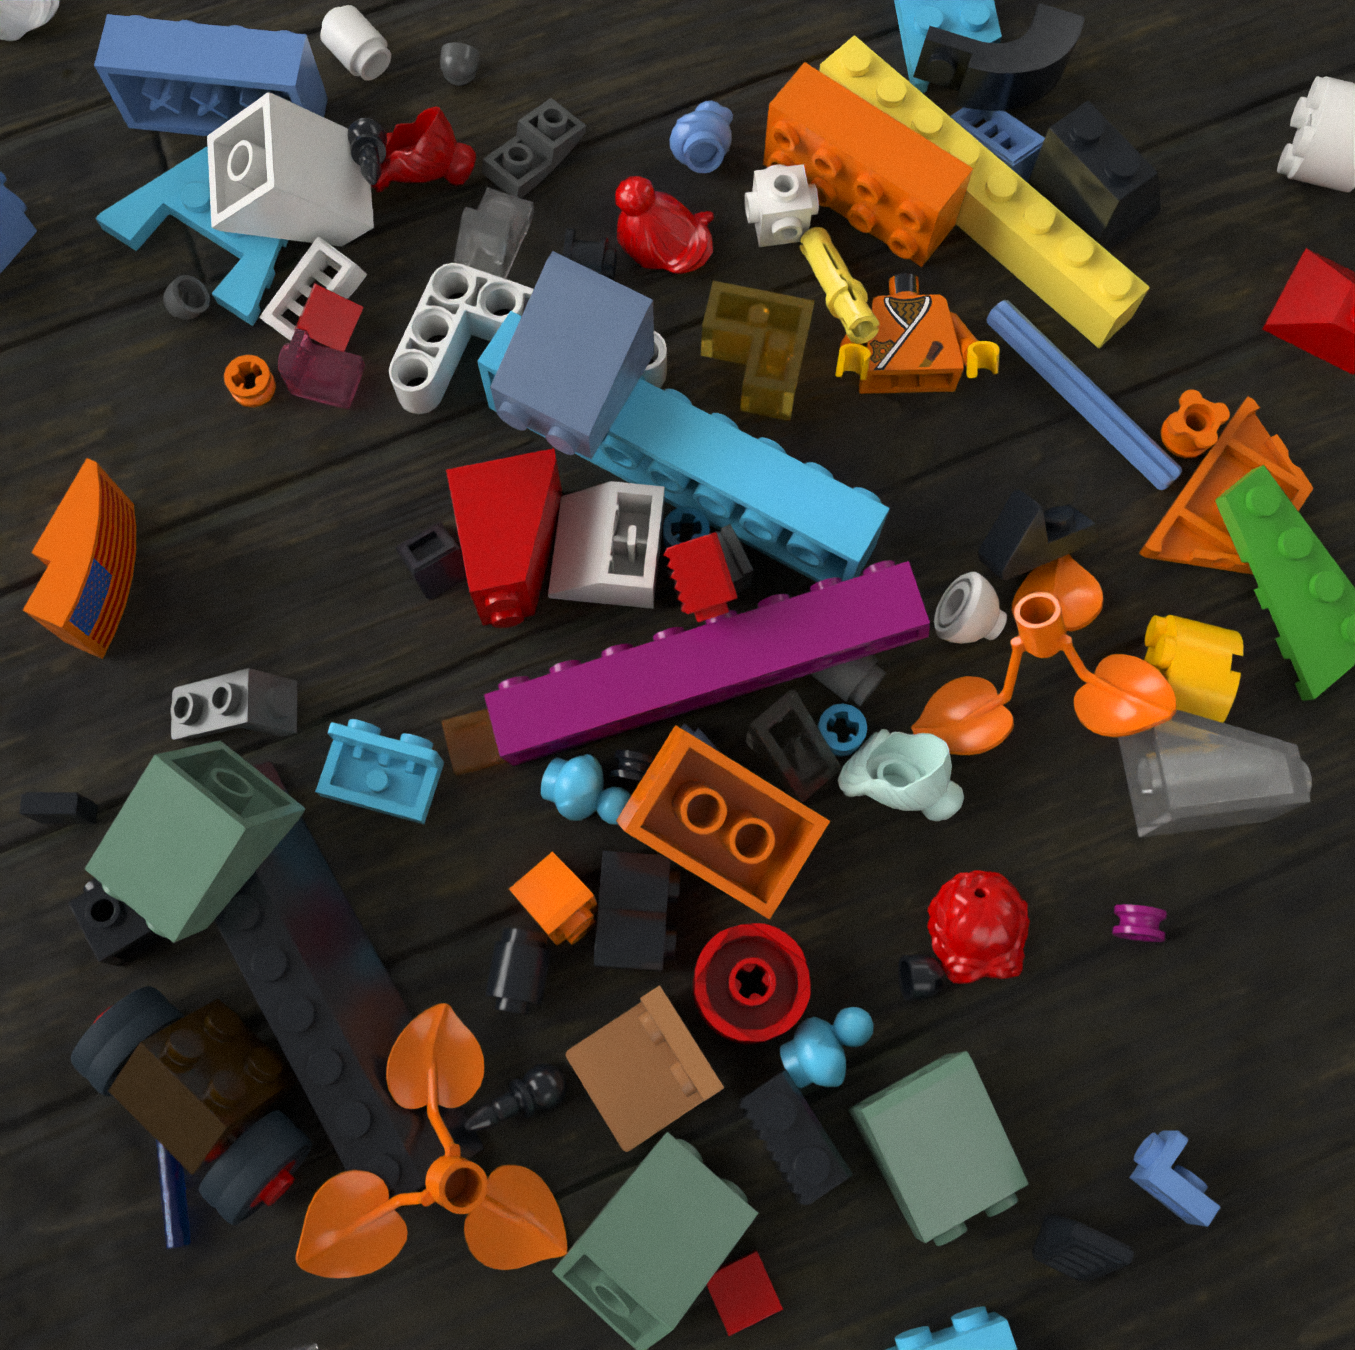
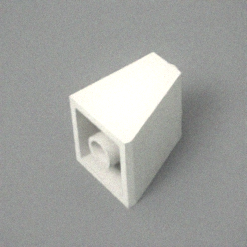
M268 92L207 136L211 225L213 229L223 232L313 243L319 236L330 245L342 247L374 228L371 185L362 176L360 166L354 162L351 156V145L348 140L347 128Z

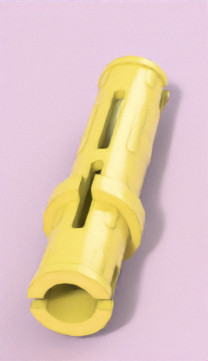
M822 227L809 229L800 238V242L803 245H799L827 295L825 298L827 308L832 316L840 319L851 342L862 344L870 341L877 335L879 329L876 326H880L866 303L868 298L865 288L861 282L852 278L847 266L832 243L827 230Z

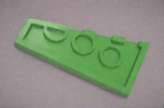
M1262 465L1248 472L1216 498L1215 502L1241 562L1249 563L1256 579L1258 588L1254 589L1261 608L1269 609L1280 636L1275 638L1282 656L1284 659H1291L1300 680L1295 683L1302 701L1314 700L1355 665V587L1267 468Z

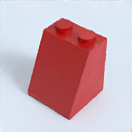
M554 448L446 470L469 592L483 626L492 624L495 628H508L524 621L523 617L535 615L558 524L561 496H563Z

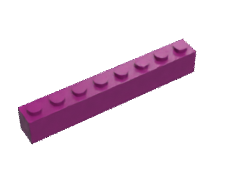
M892 560L878 562L864 569L862 576L843 582L840 577L824 579L810 587L811 592L792 598L788 594L770 596L760 601L757 609L737 615L736 611L730 610L728 613L705 620L706 625L687 631L683 627L669 628L653 636L654 641L636 647L629 643L615 645L602 651L601 658L586 663H581L580 660L564 661L552 666L549 669L550 674L532 680L528 676L507 679L498 685L499 690L484 694L499 755L512 766H516L929 637L930 621L910 563L907 561L895 565V562Z

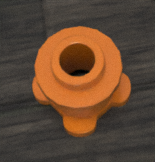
M1192 389L1185 391L1180 396L1179 410L1170 414L1163 422L1161 428L1162 442L1167 450L1175 456L1182 458H1196L1214 446L1218 440L1216 432L1219 426L1226 423L1230 417L1229 409L1225 404L1212 403L1202 398L1199 391Z

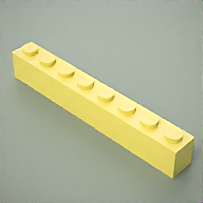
M855 35L820 64L819 71L973 168L956 225L1096 347L1100 349L1133 317L1150 287Z

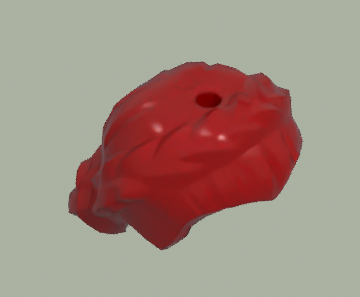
M974 870L969 873L964 872L955 875L942 885L928 907L930 916L928 931L932 937V949L941 960V966L948 980L954 983L966 984L978 981L983 977L1008 979L1019 976L1023 970V960L1025 958L1023 948L1028 937V927L1030 924L1028 903L1021 898L1013 884L1000 873Z

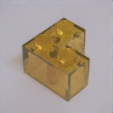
M713 281L702 325L701 356L747 365L743 380L740 411L790 421L811 324L814 300Z

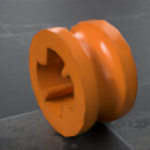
M239 356L232 360L225 369V385L236 402L242 406L251 408L262 406L274 395L276 389L275 378L265 361L258 356ZM254 373L256 386L246 389L244 377Z

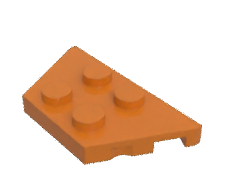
M1247 396L1218 437L1215 445L1211 447L1140 550V555L1145 558L1253 575L1249 563L1241 562L1215 499L1252 469L1262 465L1267 468L1298 511L1313 490V486L1301 468L1291 462L1289 451L1278 434L1271 437L1255 413L1260 407L1254 399Z

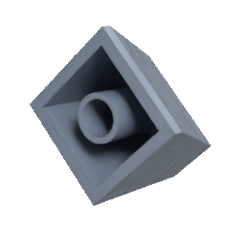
M552 251L490 386L498 416L515 429L524 431L528 427L546 436V440L554 448L565 454L574 455L575 452H578L592 459L654 355L653 300Z

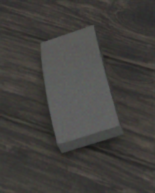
M550 98L518 120L515 137L483 158L482 174L518 201L544 180L562 162L585 134L586 125Z

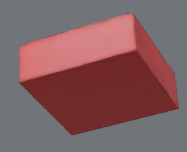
M314 283L294 330L338 352L344 353L364 307Z
M757 1250L719 1267L706 1284L728 1336L783 1310Z

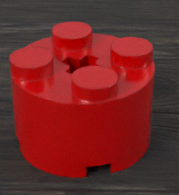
M764 923L740 924L720 931L703 948L694 971L693 998L702 1019L715 1033L729 1041L740 1044H760L782 1035L800 1019L810 998V973L802 949L788 934ZM754 970L763 976L759 986L765 990L763 997L753 993L747 999L739 993L742 984L735 977L738 973L748 976Z

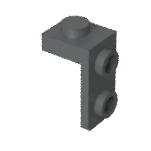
M247 668L176 687L172 693L170 710L172 717L171 738L186 741L237 728L280 737L296 734L297 681Z

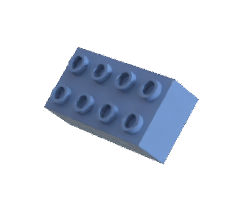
M107 14L94 66L128 128L208 136L268 92L322 117L325 115L328 97L306 34H296L287 30L247 29L238 25L198 24L189 20L149 19L140 15L120 16Z

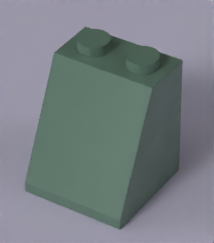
M221 741L155 754L85 870L102 883V887L107 894L117 900L124 901L141 915L153 932L175 943L209 927L300 819L306 808Z
M967 1051L946 1054L847 1109L915 1238L924 1243L933 1239L936 1246H941L956 1239L968 1230L964 1223L965 1220L983 1210L987 1217L1007 1210L1019 1201L1015 1192L1029 1185L974 1062Z
M667 1132L552 1272L634 1349L647 1350L674 1330L758 1215V1212L748 1204L745 1193L736 1184L726 1179H720L703 1164L700 1153L691 1144L682 1139H675Z

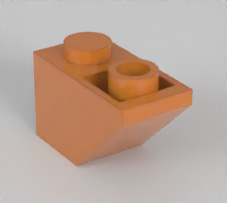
M553 851L509 888L514 897L556 946L565 939L571 945L576 943L597 923L593 918L594 914L598 911L595 896Z

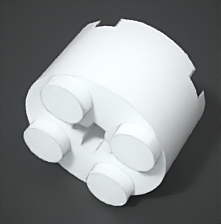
M1317 76L1310 88L1308 97L1301 96L1296 104L1290 126L1297 128L1293 143H1288L1282 152L1277 172L1287 175L1289 179L1349 193L1355 188V83L1327 76L1323 78Z

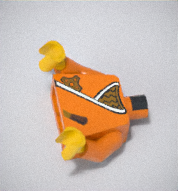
M902 273L890 278L888 296H877L872 300L870 309L880 326H876L879 329L877 335L866 343L855 344L850 341L846 334L840 343L835 372L836 377H842L845 371L858 373L860 375L859 394L955 392L964 365L967 367L966 374L968 378H976L979 368L989 369L993 374H998L1000 349L993 342L978 341L959 316L949 311L945 297L940 294L920 295L918 277L911 273Z

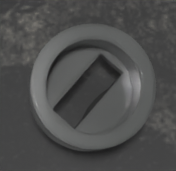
M452 42L443 45L441 48L440 69L446 80L456 86L467 85L473 81L478 71L480 54L474 47L464 43Z
M181 275L167 286L163 301L165 308L173 317L191 320L198 317L208 308L210 297L202 282L195 277ZM179 291L183 292L181 299L179 297Z

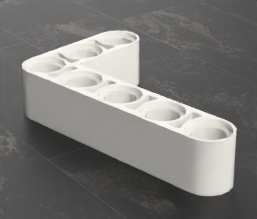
M449 263L436 269L428 282L389 367L392 385L403 408L416 414L428 413L435 409L444 396L471 335L491 341L507 315L497 316L494 313L501 309H510L512 312L522 316L534 289L463 264ZM452 294H465L459 299H447ZM654 331V355L652 360L655 362L647 365L642 375L647 382L660 388L665 382L667 375V347L662 336ZM436 335L446 336L439 342H427L428 339ZM414 378H426L424 383L419 386H406Z

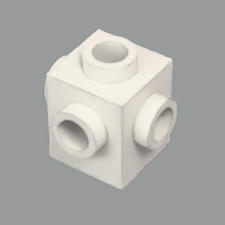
M779 164L764 170L754 171L752 192L745 193V210L748 223H755L759 247L800 242L802 235L809 230L811 215L818 214L819 200L815 183H807L804 164L794 166Z

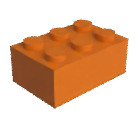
M676 725L616 820L624 832L769 920L830 823L828 819Z

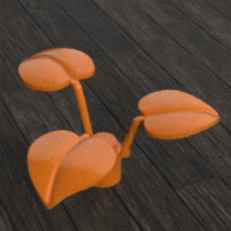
M1068 554L1034 568L1014 596L1012 614L1017 624L1019 636L1011 640L1012 654L1001 693L997 694L995 686L986 679L971 676L956 678L943 685L933 694L920 718L912 725L911 729L913 734H934L944 740L948 745L950 754L955 755L980 754L1001 744L1014 727L1013 716L1003 705L1012 698L1021 658L1025 651L1038 658L1052 657L1060 650L1065 653L1078 677L1086 682L1085 685L1078 689L1074 696V708L1077 717L1086 728L1102 736H1129L1169 721L1177 711L1176 697L1166 678L1154 666L1135 656L1113 654L1105 657L1098 664L1094 674L1087 670L1073 647L1072 638L1066 635V631L1082 629L1100 614L1104 602L1103 592L1094 576Z
M439 1003L414 1018L397 1038L391 1049L386 1067L388 1089L393 1100L399 1106L406 1109H416L427 1105L428 1118L445 1149V1155L435 1160L428 1169L425 1190L422 1192L398 1194L390 1199L385 1182L376 1174L368 1171L349 1170L341 1172L326 1181L315 1193L305 1216L296 1252V1262L302 1270L326 1278H351L370 1274L383 1268L399 1254L407 1240L408 1231L406 1223L395 1209L401 1206L418 1204L427 1207L434 1202L455 1214L468 1213L464 1224L465 1240L476 1260L487 1267L498 1270L518 1269L535 1262L558 1258L567 1254V1238L563 1218L553 1194L542 1178L532 1170L514 1164L497 1167L487 1179L484 1170L479 1165L460 1156V1146L452 1139L439 1114L438 1105L446 1108H456L468 1102L481 1086L484 1077V1057L481 1047L475 1036L457 1017L449 1004Z

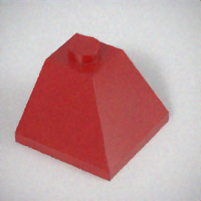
M1306 248L1300 256L1262 330L1354 375L1355 272Z

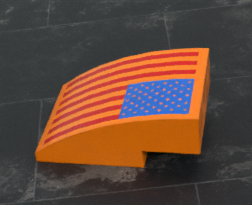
M86 458L31 552L47 566V569L23 611L65 643L103 659L118 628L133 579L136 557V519L134 503L97 462Z

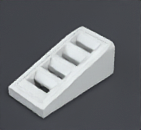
M318 236L259 318L296 346L302 348L310 338L294 330L296 326L281 315L287 309H290L300 317L304 307L298 304L296 299L301 294L307 298L309 297L312 290L309 286L315 279L327 287L326 289L348 299L367 274L357 264ZM329 265L338 271L333 279L323 273Z

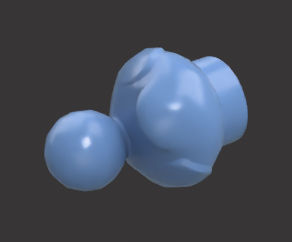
M711 100L700 103L694 112L679 118L669 139L670 149L675 158L697 173H709L717 169L729 151L732 141V131L729 126L733 120L731 110Z

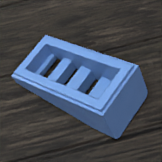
M963 107L950 116L1028 183L1045 139L1043 136L1004 110L988 111ZM983 118L987 121L977 129L973 127ZM996 132L998 133V134H997L996 136H994L993 138H989L990 136H992V135L995 134Z

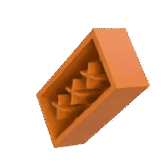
M806 62L802 64L769 103L763 165L770 167L779 164L786 166L804 164L807 183H815L820 206L830 207L847 218L850 224L858 231L870 233L887 244L891 251L900 258L910 259L923 267L955 226L973 168Z

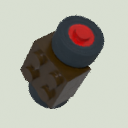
M152 986L139 988L100 1014L72 1052L71 1062L74 1068L83 1077L87 1078L99 1093L107 1097L114 1096L192 1176L220 1156L201 1182L199 1192L211 1206L217 1209L218 1213L228 1223L234 1226L249 1218L264 1204L267 1206L272 1205L286 1192L295 1180L292 1176L293 1173L302 1164L312 1147L310 1139L300 1129L295 1127L293 1122L284 1113L276 1110L298 1080L295 1072L219 998L184 1017L174 1005L168 1002L167 998L158 989Z

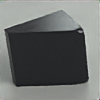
M441 522L436 523L395 547L427 599H433L467 579L462 552Z

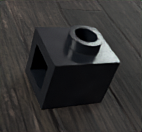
M96 878L89 881L83 887L84 894L68 902L98 962L119 967L166 939L153 932L147 926L146 920L124 901L117 900L107 894L102 887V883Z

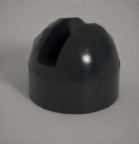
M924 954L901 956L898 965V979L901 993L906 1001L925 1000L934 997L942 989L943 982L940 978L944 973L942 966L936 959Z

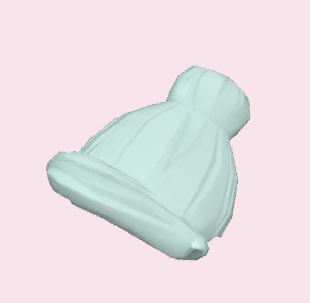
M881 729L879 732L873 733L845 763L838 778L840 789L848 797L867 795L893 809L902 811L921 810L927 819L933 821L947 820L961 808L964 800L962 788L950 780L952 764L948 745L944 740L931 733L906 734L892 732L890 734L888 730Z

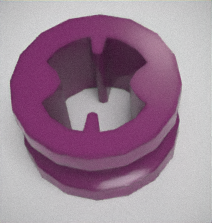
M1123 904L1114 906V914L1119 916L1120 922L1118 926L1113 927V936L1145 942L1165 941V932L1159 929L1161 921L1166 920V911L1141 905Z

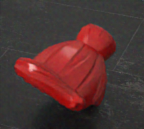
M440 107L427 108L418 115L416 121L396 124L394 131L387 133L386 158L381 164L382 173L378 182L375 185H371V188L377 192H383L385 188L389 187L391 181L425 183L442 177L453 185H463L474 169L476 152L471 146L456 142L451 124Z
M640 176L628 177L619 184L615 193V202L622 212L617 223V240L622 249L634 261L644 268L665 269L678 274L695 271L706 263L713 253L712 235L708 229L709 223L714 219L712 212L706 211L693 214L672 195L654 191L651 181Z

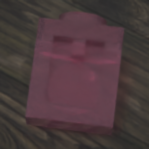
M296 328L290 344L286 343L282 347L278 359V370L291 395L349 410L365 367L362 357L313 344L308 331Z

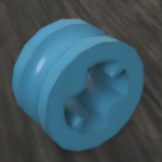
M689 506L678 507L671 511L663 524V541L666 549L683 543L680 542V534L672 535V532H679L683 523L693 524L692 531L699 530L701 534L692 535L691 540L709 534V521L704 513L697 508Z
M844 703L833 705L824 711L818 722L816 730L818 743L830 755L838 757L851 755L863 743L867 733V723L861 711L854 706ZM836 718L845 719L846 726L854 728L856 731V736L849 734L846 743L838 742L837 734L827 731V724L833 727Z

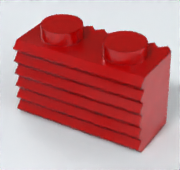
M717 532L668 547L664 556L670 558L667 567L674 570L671 578L676 580L674 589L680 591L678 600L683 602L681 611L687 614L694 613L697 622L730 612L727 602L738 597Z

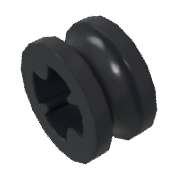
M617 750L615 751L614 760L618 762V767L616 770L610 771L609 779L617 784L636 789L655 757L635 751Z

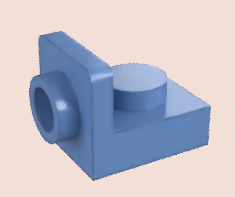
M1161 1131L1158 1135L1151 1133L1141 1143L1134 1155V1161L1138 1165L1129 1178L1186 1223L1208 1227L1220 1209L1218 1204L1204 1194L1208 1186L1199 1177L1182 1166L1176 1165L1174 1169L1171 1168L1189 1139L1180 1131Z

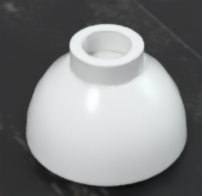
M969 572L954 580L944 592L935 612L934 625L939 638L952 643L964 644L975 642L983 637L988 640L998 637L1006 624L1007 615L999 609L998 596L988 580L977 572Z

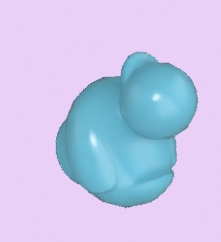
M588 754L577 756L569 761L558 757L554 758L546 768L541 783L542 798L554 802L559 813L573 821H582L597 810L598 815L603 821L608 824L618 825L616 820L631 797V794L622 787L614 786L604 790L602 767L594 756Z
M849 1007L840 1010L833 1025L817 1017L807 1018L798 1025L794 1033V1039L780 1046L783 1065L796 1086L803 1088L811 1083L824 1087L840 1086L846 1075V1057L842 1045L858 1047L866 1044L873 1035L874 1024L871 1016L862 1008Z

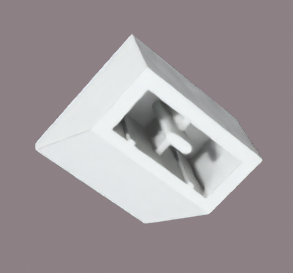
M610 481L561 496L548 597L654 609L665 512V487Z

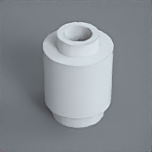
M352 5L335 7L325 15L320 33L321 41L352 75L361 76L364 80L369 81L377 78L386 70L391 61V52L387 49V41L356 7Z

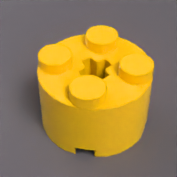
M1154 615L1148 624L1145 635V646L1148 647L1144 660L1154 666L1166 678L1174 691L1177 705L1176 714L1169 721L1160 724V726L1209 737L1211 734L1208 727L1219 729L1222 726L1237 693L1241 673L1231 671L1230 669L1232 654L1243 656L1244 646L1242 637L1239 632L1174 615L1166 617Z

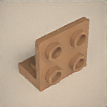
M660 985L641 997L639 1004L566 1052V1058L620 1147L625 1152L632 1150L724 1088Z

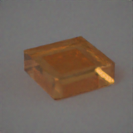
M488 709L441 721L453 771L456 776L507 762L499 755Z

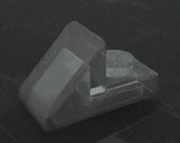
M487 187L478 209L465 207L462 213L454 263L463 264L506 279L535 214L533 202Z

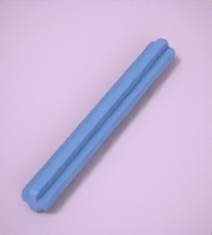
M1003 300L990 311L986 319L987 323L1157 489L1164 490L1178 479L1182 473L1181 466L1010 301Z

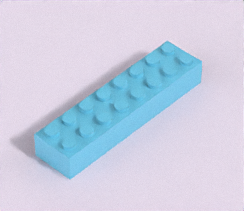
M512 311L509 312L477 361L489 408L494 411L496 409L490 386L522 317ZM641 375L593 458L590 459L575 452L578 456L629 483L664 486L665 502L676 508L685 506L697 508L704 513L709 521V525L720 531L722 527L731 524L740 542L816 582L833 577H840L843 582L859 577L877 544L890 509L883 505L881 500L871 491L861 487L852 489L835 480L833 475L823 466L813 462L804 464L787 455L785 450L775 441L764 437L756 439L739 430L736 423L727 416L719 413H712L710 415L693 406L691 401L679 391L669 388L664 391L647 382L643 375ZM530 429L531 431H533V432H535V433H537V434H539V435H541V436H543V437L546 438V436H544V435H542V434H540V433H538V432H536V431Z

